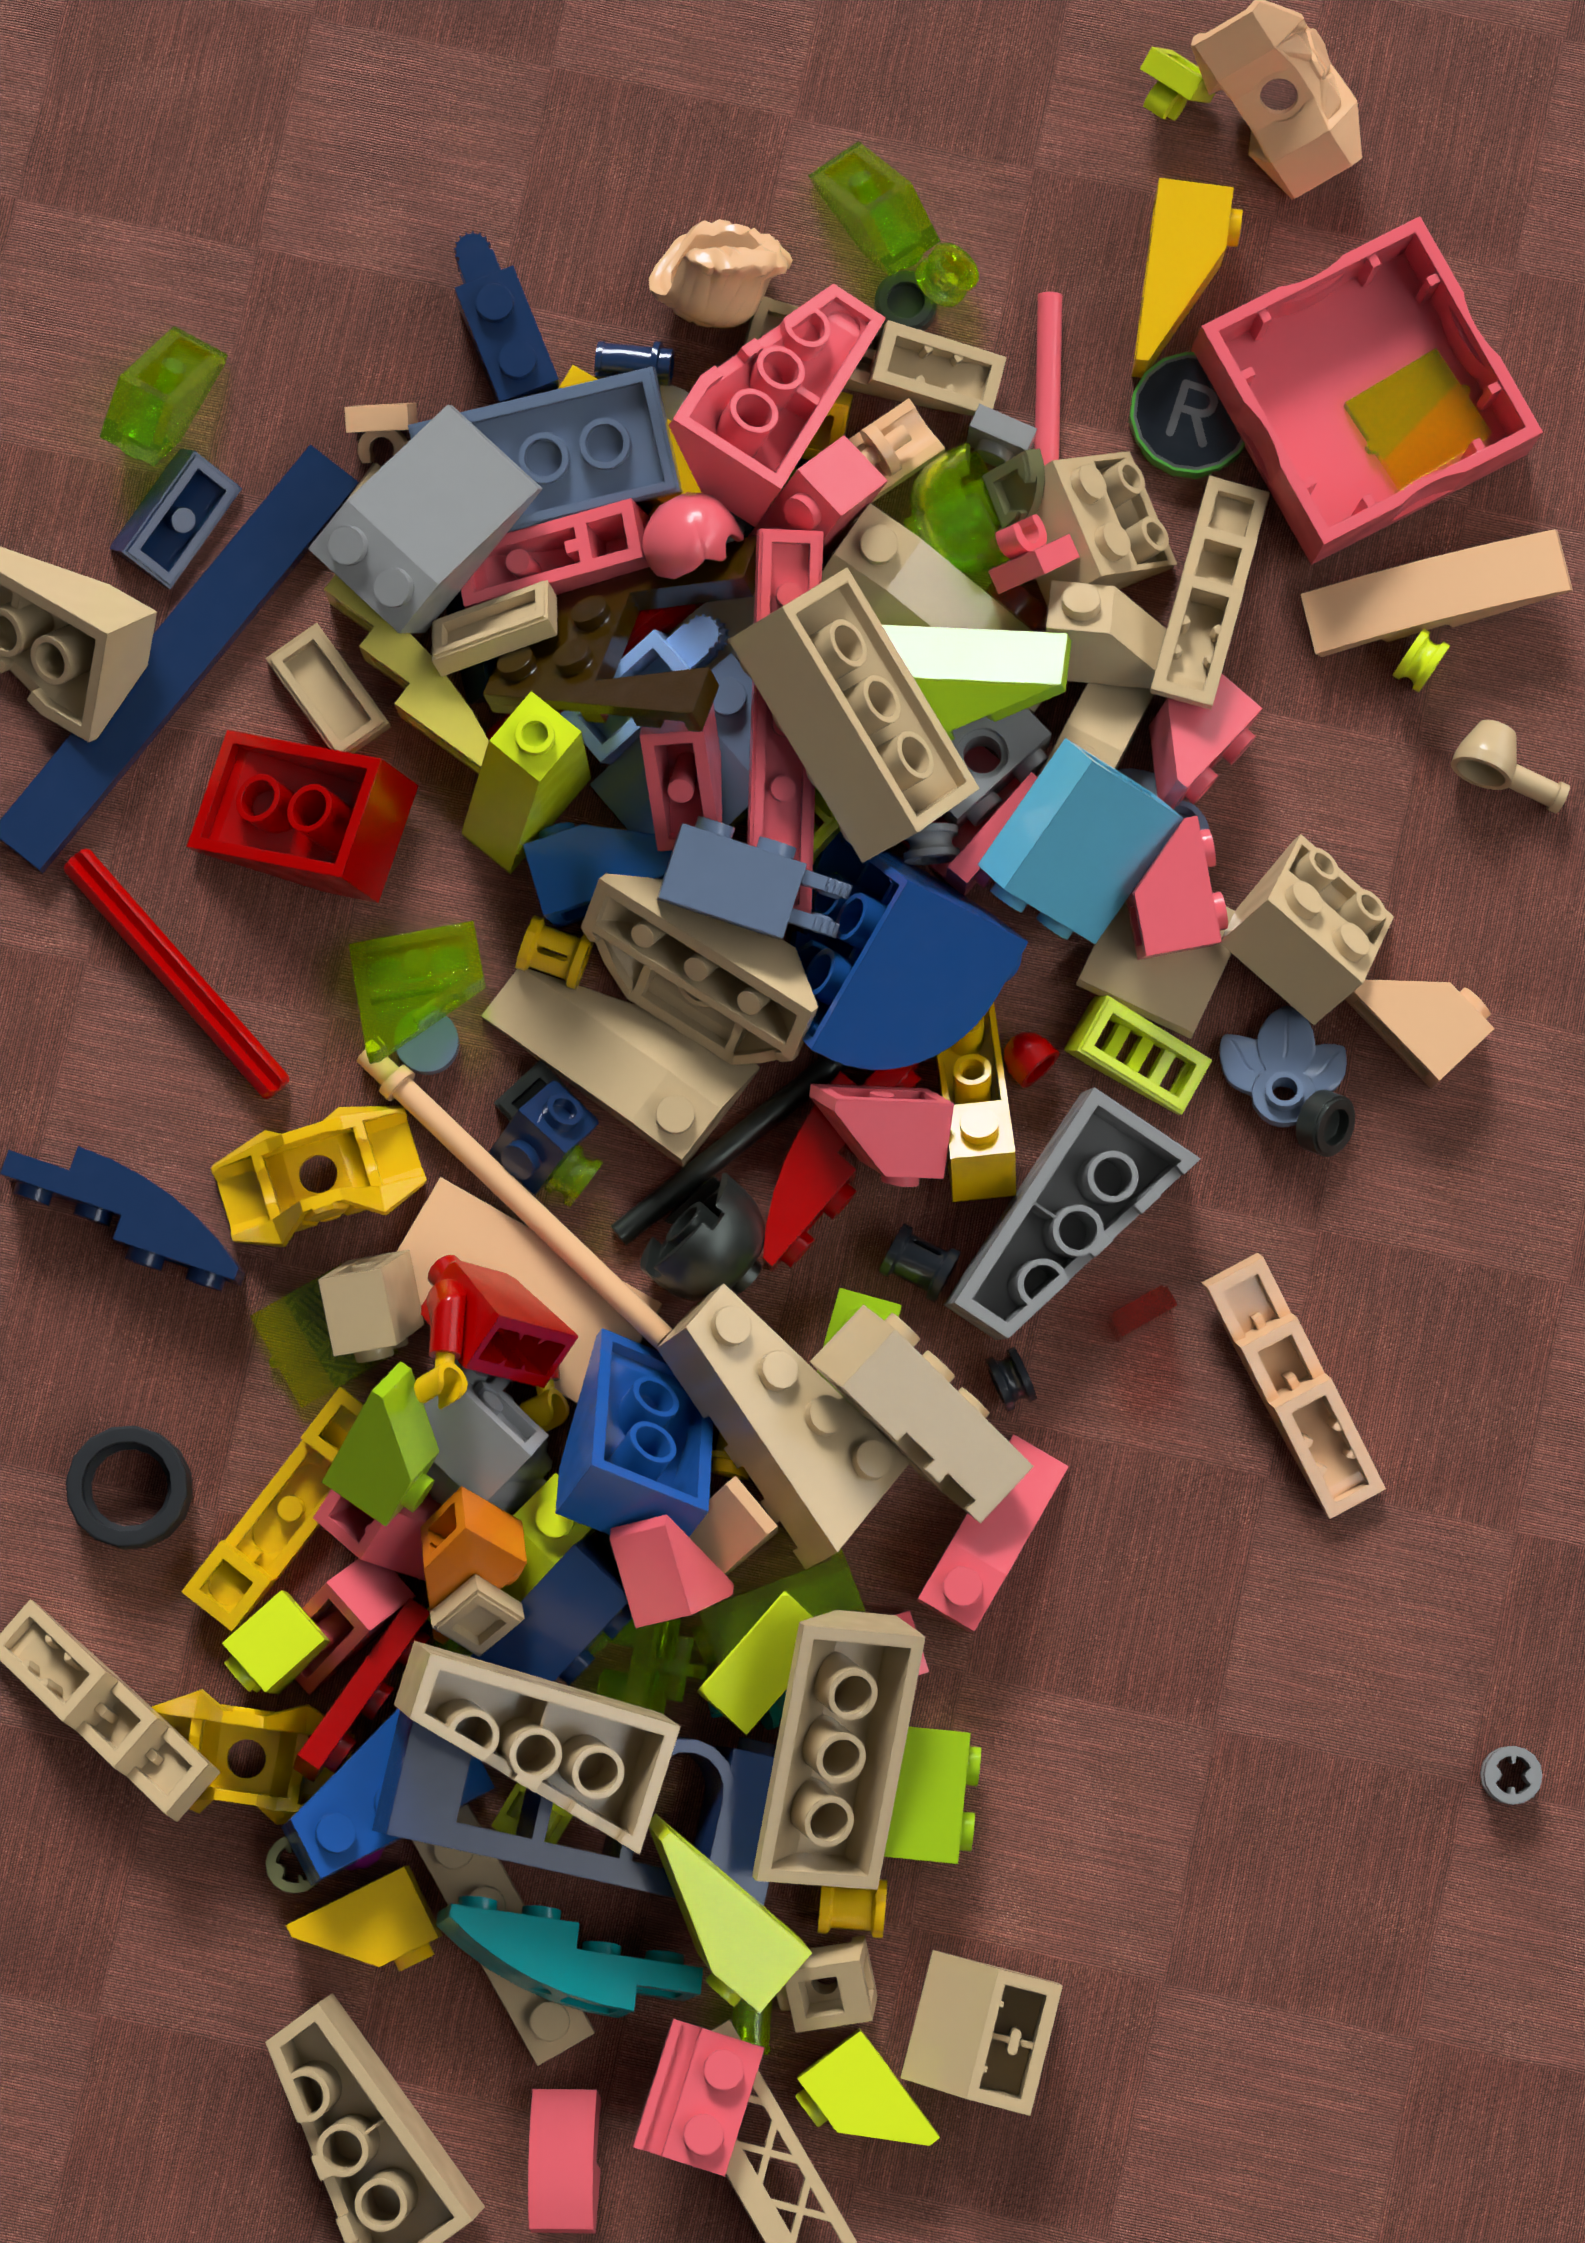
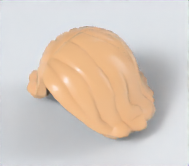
M718 219L713 223L703 220L694 225L687 234L679 236L672 243L667 252L655 265L649 277V288L656 300L672 308L676 315L689 323L694 322L697 326L713 328L736 327L747 322L757 312L771 278L785 274L793 260L790 254L781 246L780 242L775 240L770 234H760L755 228L750 229L747 226L732 224L726 220Z

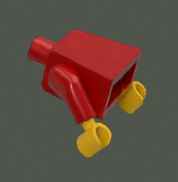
M446 1255L438 1259L428 1272L427 1279L432 1288L421 1305V1315L430 1325L429 1356L435 1358V1368L415 1381L414 1391L418 1401L424 1404L438 1396V1408L442 1410L464 1395L467 1391L468 1383L463 1371L455 1364V1360H458L466 1369L536 1386L537 1395L522 1402L519 1407L545 1432L564 1423L569 1415V1405L563 1394L555 1389L554 1381L560 1380L559 1365L579 1336L511 1275L461 1261L455 1255Z

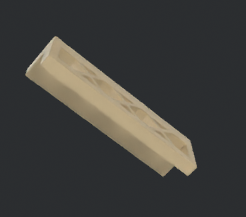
M730 2020L711 2030L741 2040ZM758 2070L752 2087L757 2096L750 2095L748 2102L762 2105L771 2119L765 2145L761 2147L736 2139L725 2175L764 2243H796L803 2215L830 2222L841 2243H857ZM776 2131H778L790 2154L772 2150ZM743 2150L762 2155L757 2173ZM770 2157L795 2163L801 2171L804 2179L797 2205L770 2198L763 2186ZM810 2189L823 2212L805 2207ZM777 2208L795 2213L790 2231Z

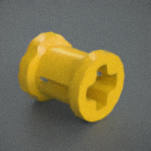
M534 915L524 935L515 968L525 972L531 967L565 979L566 987L576 990L586 969L594 942H590L585 934L579 938L545 926L544 918ZM543 947L564 954L567 956V958L544 950Z
M887 1879L879 1880L878 1890L821 1886L817 1933L827 1934L830 1928L870 1931L873 1938H883Z

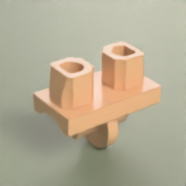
M909 398L849 438L852 444L888 480L872 502L945 453V447L928 428Z

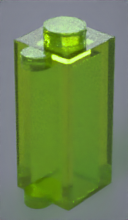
M842 1549L830 1556L831 1560L699 1611L703 1624L691 1629L704 1664L717 1661L720 1665L784 1590L812 1617L835 1610L866 1612Z

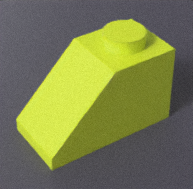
M860 2028L797 2075V2079L804 2089L796 2094L795 2097L818 2128L826 2121H829L837 2133L930 2146L940 2138L938 2132Z

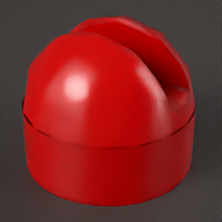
M1021 1032L1011 1037L1005 1046L1004 1062L1009 1074L1022 1088H1026L1037 1082L1051 1069L1060 1053L1041 1035L1035 1032Z

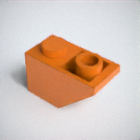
M463 1486L420 1527L430 1611L474 1574H477L501 1590L504 1586L513 1584L527 1564L522 1521ZM433 1629V1636L436 1641L444 1645L450 1640Z

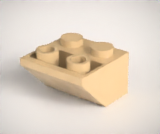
M1130 451L1052 460L1044 466V492L1036 514L1041 518L1047 533L1046 544L1070 534L1080 556L1036 578L1047 607H1049L1051 580L1115 586L1121 589L1165 572L1177 565L1169 546L1167 531L1156 515L1145 489L1143 474L1135 464Z
M1300 834L1238 906L1228 924V929L1225 930L1221 938V944L1309 1022L1315 1025L1364 983L1394 916L1385 909L1383 903L1375 894L1362 889L1345 874L1329 853L1323 849L1316 848Z
M932 1950L900 2078L964 2099L1031 2116L1063 1986L1058 1982Z

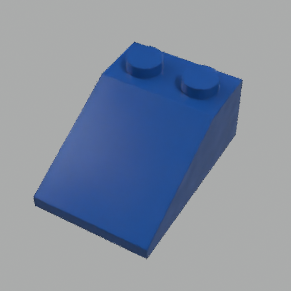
M604 1328L597 1334L559 1466L556 1514L609 1535L611 1528L667 1514L690 1537L709 1512L713 1421L710 1417H702L659 1351Z

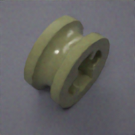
M286 1836L273 1844L267 1854L265 1864L267 1875L276 1887L285 1892L299 1893L309 1891L319 1884L317 1882L311 1886L304 1874L298 1875L299 1883L287 1880L285 1878L287 1867L279 1863V1859L284 1849H287L288 1853H294Z

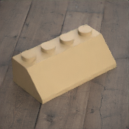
M848 567L728 639L739 657L742 669L753 680L771 710L775 724L786 735L804 765L810 782L821 793L839 823L843 837L852 845L862 863L918 833L980 789Z
M835 1610L799 1622L752 1874L756 1881L878 1890L925 1642L923 1634L897 1615Z

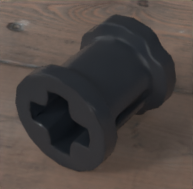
M904 1223L888 1250L879 1273L886 1277L894 1274L925 1290L926 1299L935 1303L952 1274L961 1252L955 1248L947 1252L914 1235L913 1227Z

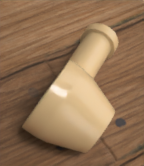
M1494 720L1480 721L1460 743L1451 761L1453 771L1465 781L1492 790L1510 788L1547 806L1546 809L1555 814L1562 808L1570 790V785L1562 781L1556 783L1517 764V735L1515 731L1509 726Z

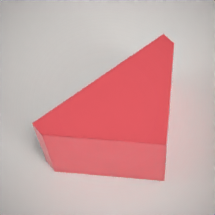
M667 1514L611 1528L610 1542L635 1628L693 1615L733 1595L734 1583Z

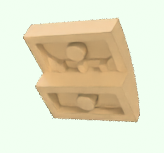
M1125 901L1094 945L1076 985L1098 996L1108 995L1135 1013L1191 1039L1232 953L1219 943L1211 947L1137 960L1127 903ZM1226 907L1229 924L1235 910ZM1220 930L1221 938L1225 930Z

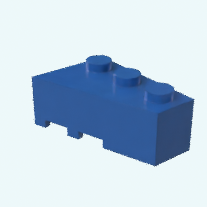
M398 1708L281 1827L311 1886L402 1839L401 1837L372 1831L400 1710ZM471 1756L460 1808L495 1788L482 1761L474 1756Z

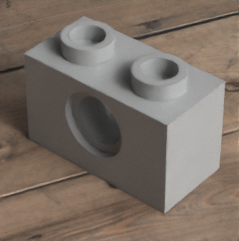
M1028 708L996 722L983 717L953 730L955 740H952V743L963 761L964 756L969 750L983 746L992 749L998 755L1000 763L993 771L988 773H977L967 766L980 789L943 814L942 817L948 823L956 824L958 829L968 820L974 826L979 825L1002 803L1003 800L997 794L1014 778L1022 783L1031 772L1036 774L1046 764L1049 757L1044 751L1049 748L1051 733Z

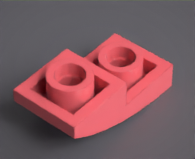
M532 2089L528 2159V2218L531 2233L596 2234L601 2169L596 2162L601 2097L597 2090Z

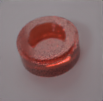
M992 581L985 590L986 593L1032 631L1047 614L1044 605L1020 585L998 594Z

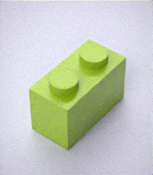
M908 1727L884 1857L958 1864L959 1851H972L975 1813L964 1812L963 1808L966 1785L978 1786L981 1747L970 1746L971 1733Z

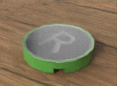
M1184 352L1165 357L1144 373L1131 398L1128 423L1136 444L1141 448L1140 452L1151 465L1171 476L1197 479L1211 475L1212 472L1219 471L1238 459L1245 447V443L1194 352Z

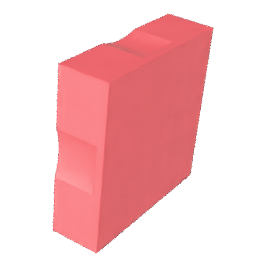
M1420 216L1342 255L1330 267L1314 277L1288 286L1278 287L1202 325L1191 348L1311 565L1526 456L1543 433L1501 357L1491 348L1477 329L1469 313L1463 290Z

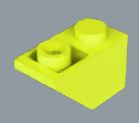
M281 1590L222 1642L232 1654L224 1664L249 1692L254 1690L258 1693L263 1689L265 1693L279 1695L327 1646L330 1640L291 1595Z

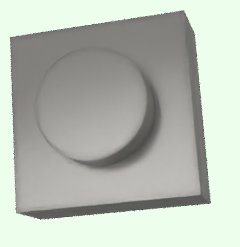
M979 404L969 425L966 445L975 449L974 453L978 458L998 467L1021 452L1033 449L1037 428Z

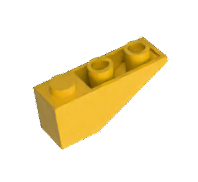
M993 1002L987 1013L972 1030L950 1048L936 1055L940 1096L954 1103L947 1152L953 1202L1016 1196L1015 1146Z

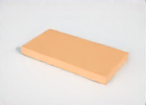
M442 1177L439 1178L397 1252L410 1250L421 1305L432 1288L427 1279L428 1272L438 1259L446 1255H455L461 1261L504 1272L517 1279L579 1336L559 1365L560 1380L554 1381L555 1389L576 1404L578 1403L596 1336L602 1328L638 1343H641L644 1338L531 1228ZM625 1283L658 1314L662 1303Z

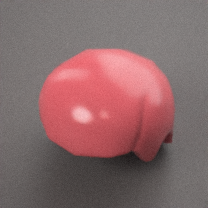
M686 492L660 505L652 514L643 534L642 550L648 566L658 577L677 579L694 571L705 559L717 562L724 561L726 559V541L730 536L735 541L741 542L744 540V535L730 511L713 495Z

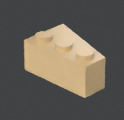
M862 1305L810 1362L860 1414L911 1461L909 1465L918 1474L981 1524L1034 1466L986 1419L990 1412L963 1387L957 1391L950 1384L955 1375L943 1362L928 1350L921 1355L914 1348L920 1341V1338L905 1322L894 1313H891L883 1320L865 1305Z

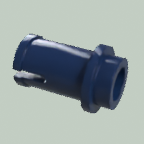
M598 341L594 364L595 378L602 379L654 367L659 387L671 386L674 375L675 353L672 348H663L662 341H655L653 347Z

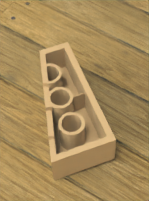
M414 1641L394 1705L411 1720L482 1762L489 1764L517 1783L548 1799L573 1816L602 1831L640 1855L681 1726L662 1713Z
M333 1993L265 2042L297 2123H301L313 2153L311 2156L312 2162L320 2181L323 2180L338 2216L335 2220L345 2243H443L472 2222L485 2208Z

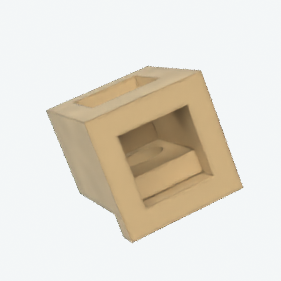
M865 1935L852 1937V1941L849 1943L811 1948L812 1954L777 1993L781 2011L791 2010L796 2033L873 2021L878 1994ZM835 1976L837 1978V1981L830 1985L821 1984L817 1980Z

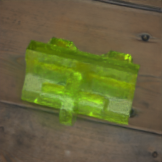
M681 1618L635 1628L634 1621L632 1620L613 1640L608 1637L609 1643L633 1647L629 1673L604 1669L599 1676L596 1694L653 1710L664 1715L667 1699L683 1702L687 1677L706 1680L708 1667L690 1663L694 1638L678 1635Z

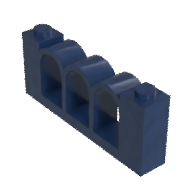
M399 1711L372 1831L676 1898L664 1868L632 1861L634 1851L607 1834L602 1854L545 1842L553 1802L528 1788L525 1791L516 1835L456 1822L472 1755L411 1720L402 1711ZM677 1737L672 1755L680 1752L689 1755L700 1767L705 1780L704 1800L693 1846L764 1906L769 1882L756 1881L752 1874L776 1745L739 1737L737 1749L723 1746H715L714 1748L696 1739Z

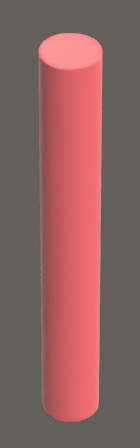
M1058 292L1039 293L1037 302L1035 428H1037L1034 449L1040 448L1044 466L1052 460H1059L1063 295Z

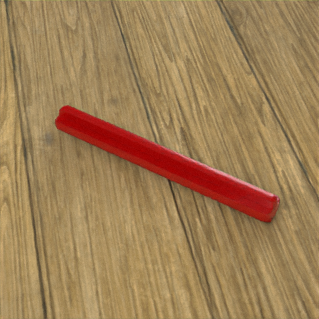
M82 849L71 857L63 867L67 876L261 1097L269 1099L278 1094L290 1080L285 1070L90 849Z

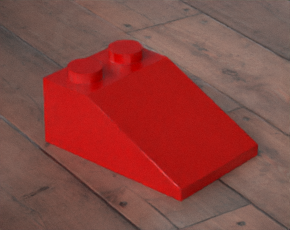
M227 730L186 847L207 856L319 891L379 903L419 785L382 758Z

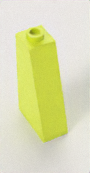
M532 691L489 740L461 832L466 839L510 874L526 857L523 844L538 840V833L552 826L591 779L582 732Z

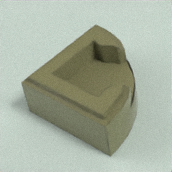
M1040 448L1025 450L982 476L1002 529L1030 517L1038 511L1045 485V470Z

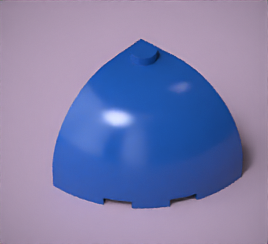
M841 831L816 858L813 864V872L852 885L849 899L841 898L836 900L821 895L817 890L812 889L811 913L815 912L828 916L834 922L840 924L837 936L832 938L804 929L803 934L798 931L792 932L790 942L797 950L818 1005L809 1031L806 1032L802 1040L811 1050L847 1066L870 1070L895 1069L920 1063L938 1055L962 1039L987 1013L1005 982L1015 975L1021 963L1022 953L1028 944L1027 940L989 911L919 867L905 864L903 858L889 850H885L862 863L852 845L843 837Z

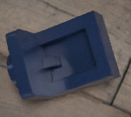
M551 1081L516 1112L489 1153L512 1176L516 1177L536 1195L552 1180L573 1149L594 1131L599 1121L559 1082Z

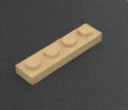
M469 1804L459 1809L456 1822L481 1827ZM412 1840L448 1905L451 1903L458 1904L459 1896H480L498 1901L497 1910L522 1913V1906H525L500 1859ZM482 1965L537 2066L595 2033L584 2011L549 2001L524 1990Z

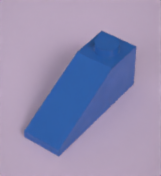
M572 822L549 826L538 833V840L523 844L543 916L557 928L584 920L598 880L604 874L663 879L672 854V850H657L655 834L584 824L575 827V824Z

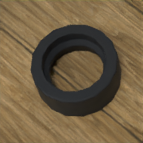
M138 1426L111 1427L89 1438L74 1455L66 1477L67 1504L77 1524L95 1540L124 1550L149 1548L169 1538L185 1520L193 1498L192 1473L182 1452L163 1435ZM138 1450L150 1454L160 1463L167 1477L168 1492L163 1507L152 1519L140 1525L122 1526L110 1522L99 1512L93 1500L92 1481L97 1468L107 1457L119 1451Z

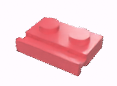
M672 2018L632 2147L725 2177L765 2048Z

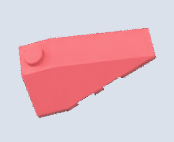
M832 284L784 317L780 325L758 340L754 338L742 346L738 353L719 367L713 366L700 375L669 424V427L701 493L713 495L730 512L756 527L783 488L886 317L837 285Z

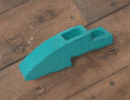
M459 1896L458 1904L451 1903L437 1913L436 1926L460 1949L484 1967L524 1990L577 2010L620 2018L634 2011L636 1995L684 2002L701 1994L703 1968L684 1965V1955L669 1951L650 1950L646 1951L645 1959L621 1956L622 1947L620 1945L601 1941H584L582 1943V1950L577 1949L579 1922L560 1920L561 1910L556 1908L526 1905L522 1906V1913L519 1914L497 1910L498 1901L491 1898Z

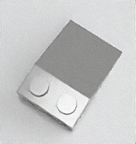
M447 405L343 504L308 549L398 633H426L431 627L432 622L445 610L543 488L455 407Z

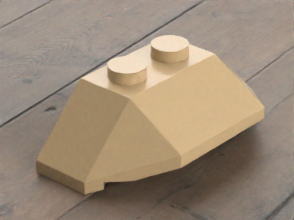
M604 874L599 878L581 929L590 942L596 943L605 966L628 1000L731 1065L765 1063L779 1060V1062L793 1061L799 1055L804 1043L802 1039L806 1032L809 1031L818 1005L794 946L783 939L778 940L657 900L663 879L617 874Z

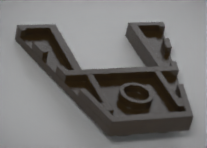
M757 535L746 537L741 542L733 541L726 543V559L724 561L717 562L705 559L694 571L677 579L658 577L648 567L556 595L557 635L498 656L483 692L492 711L495 713L512 714L532 691L558 713H560L559 710L581 712L585 721L606 723L609 715L632 717L636 726L661 728L664 720L684 722L688 731H703L719 688V684L710 667L614 678L640 611L753 597L755 593Z

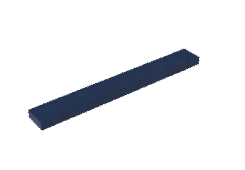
M311 444L307 447L155 631L152 638L148 666L96 740L87 742L71 733L0 819V840L42 874L46 871L307 554L308 548L359 484L356 479Z

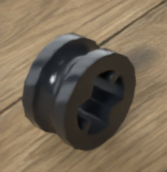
M1015 1347L1007 1350V1356L1003 1360H995L993 1357L984 1360L993 1385L1007 1412L1015 1409V1403L1019 1399H1026L1029 1403L1037 1400L1029 1374Z

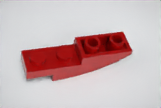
M920 1063L895 1069L875 1070L862 1086L916 1088L922 1078L914 1071L920 1066ZM841 1071L831 1083L832 1085H856ZM816 1104L801 1126L789 1150L773 1192L766 1223L763 1249V1265L772 1273L782 1261L792 1268L816 1240L808 1231L824 1213L834 1220L858 1192L850 1185L856 1177L857 1169L841 1156L846 1149L850 1152L852 1151Z

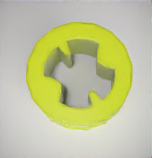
M1426 629L1421 631L1392 675L1398 680L1403 677L1412 680V689L1418 693L1450 647L1444 641L1441 644L1433 643L1430 640L1431 632Z

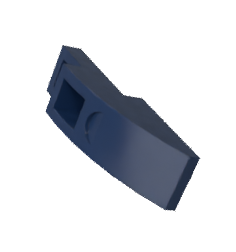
M80 1146L77 1147L69 1170L8 1150L0 1174L10 1182L16 1183L12 1194L45 1206L50 1205L52 1196L76 1204L73 1212L74 1215L108 1227L113 1216L120 1218L113 1240L119 1245L128 1248L125 1259L157 1271L162 1270L164 1261L188 1268L186 1280L222 1292L225 1281L242 1286L245 1273L220 1240L201 1220L172 1195L139 1173L110 1158Z

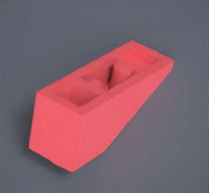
M630 498L506 533L462 587L463 605L467 609L546 580L549 581L555 594L559 595L648 568L649 566L642 550V539L650 517Z
M1014 1434L1009 1442L1034 1467L981 1524L968 1513L966 1514L916 1600L971 1634L976 1630L1069 1467Z

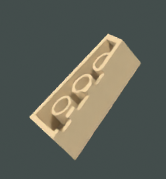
M724 1283L695 1303L657 1347V1350L702 1417H710L728 1443L724 1450L737 1469L741 1466L745 1468L765 1498L760 1503L775 1524L780 1521L796 1544L797 1548L793 1552L805 1570L836 1554L911 1462Z

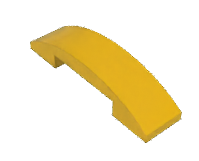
M342 1387L337 1389L300 1437L302 1439L300 1444L225 1540H221L181 1591L231 1632L248 1616L321 1526L313 1517L331 1490L322 1483V1480L364 1405Z

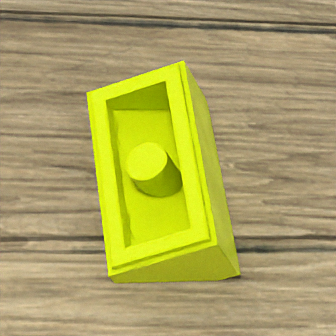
M784 1590L701 1685L697 1693L747 1735L787 1689L799 1622L813 1617Z

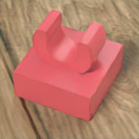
M1034 514L995 532L1000 550L1011 560L988 572L998 594L1040 577L1080 556L1070 534L1046 544L1047 533L1041 518Z

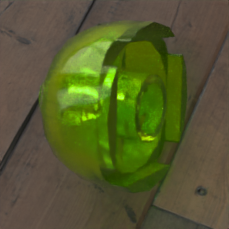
M968 443L939 455L927 463L917 475L910 494L913 515L904 519L905 528L924 540L963 574H978L989 571L1011 559L1002 553L996 541L995 532L1000 530V522L982 478L989 470L977 451L970 453V444Z

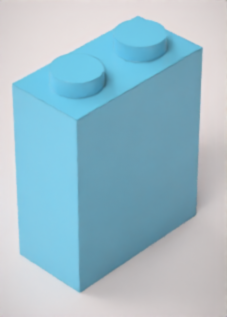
M1065 738L977 865L996 882L990 891L1013 909L1023 912L1027 904L1040 911L1036 919L1060 937L1068 940L1074 931L1096 944L1181 823L1183 817L1156 794Z

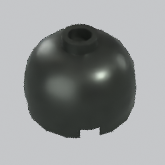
M723 1173L720 1182L715 1176H712L700 1184L673 1209L664 1220L668 1224H673L667 1233L665 1241L661 1244L652 1237L640 1259V1269L659 1286L677 1297L700 1301L723 1283L736 1294H739L753 1283L762 1269V1265L757 1261V1258L764 1246V1220L756 1202L727 1173Z

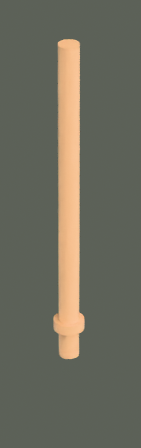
M374 1043L369 1045L359 1055L357 1063L381 1085L379 1092L388 1101L396 1099L657 1349L673 1329L413 1081L415 1073L404 1064L398 1067Z

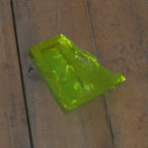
M474 920L348 944L366 1054L370 1064L382 1061L486 988Z

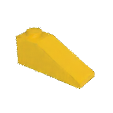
M1159 178L1154 198L1132 377L1142 378L1144 373L1153 366L1221 267L1226 246L1238 247L1243 210L1231 208L1234 187Z

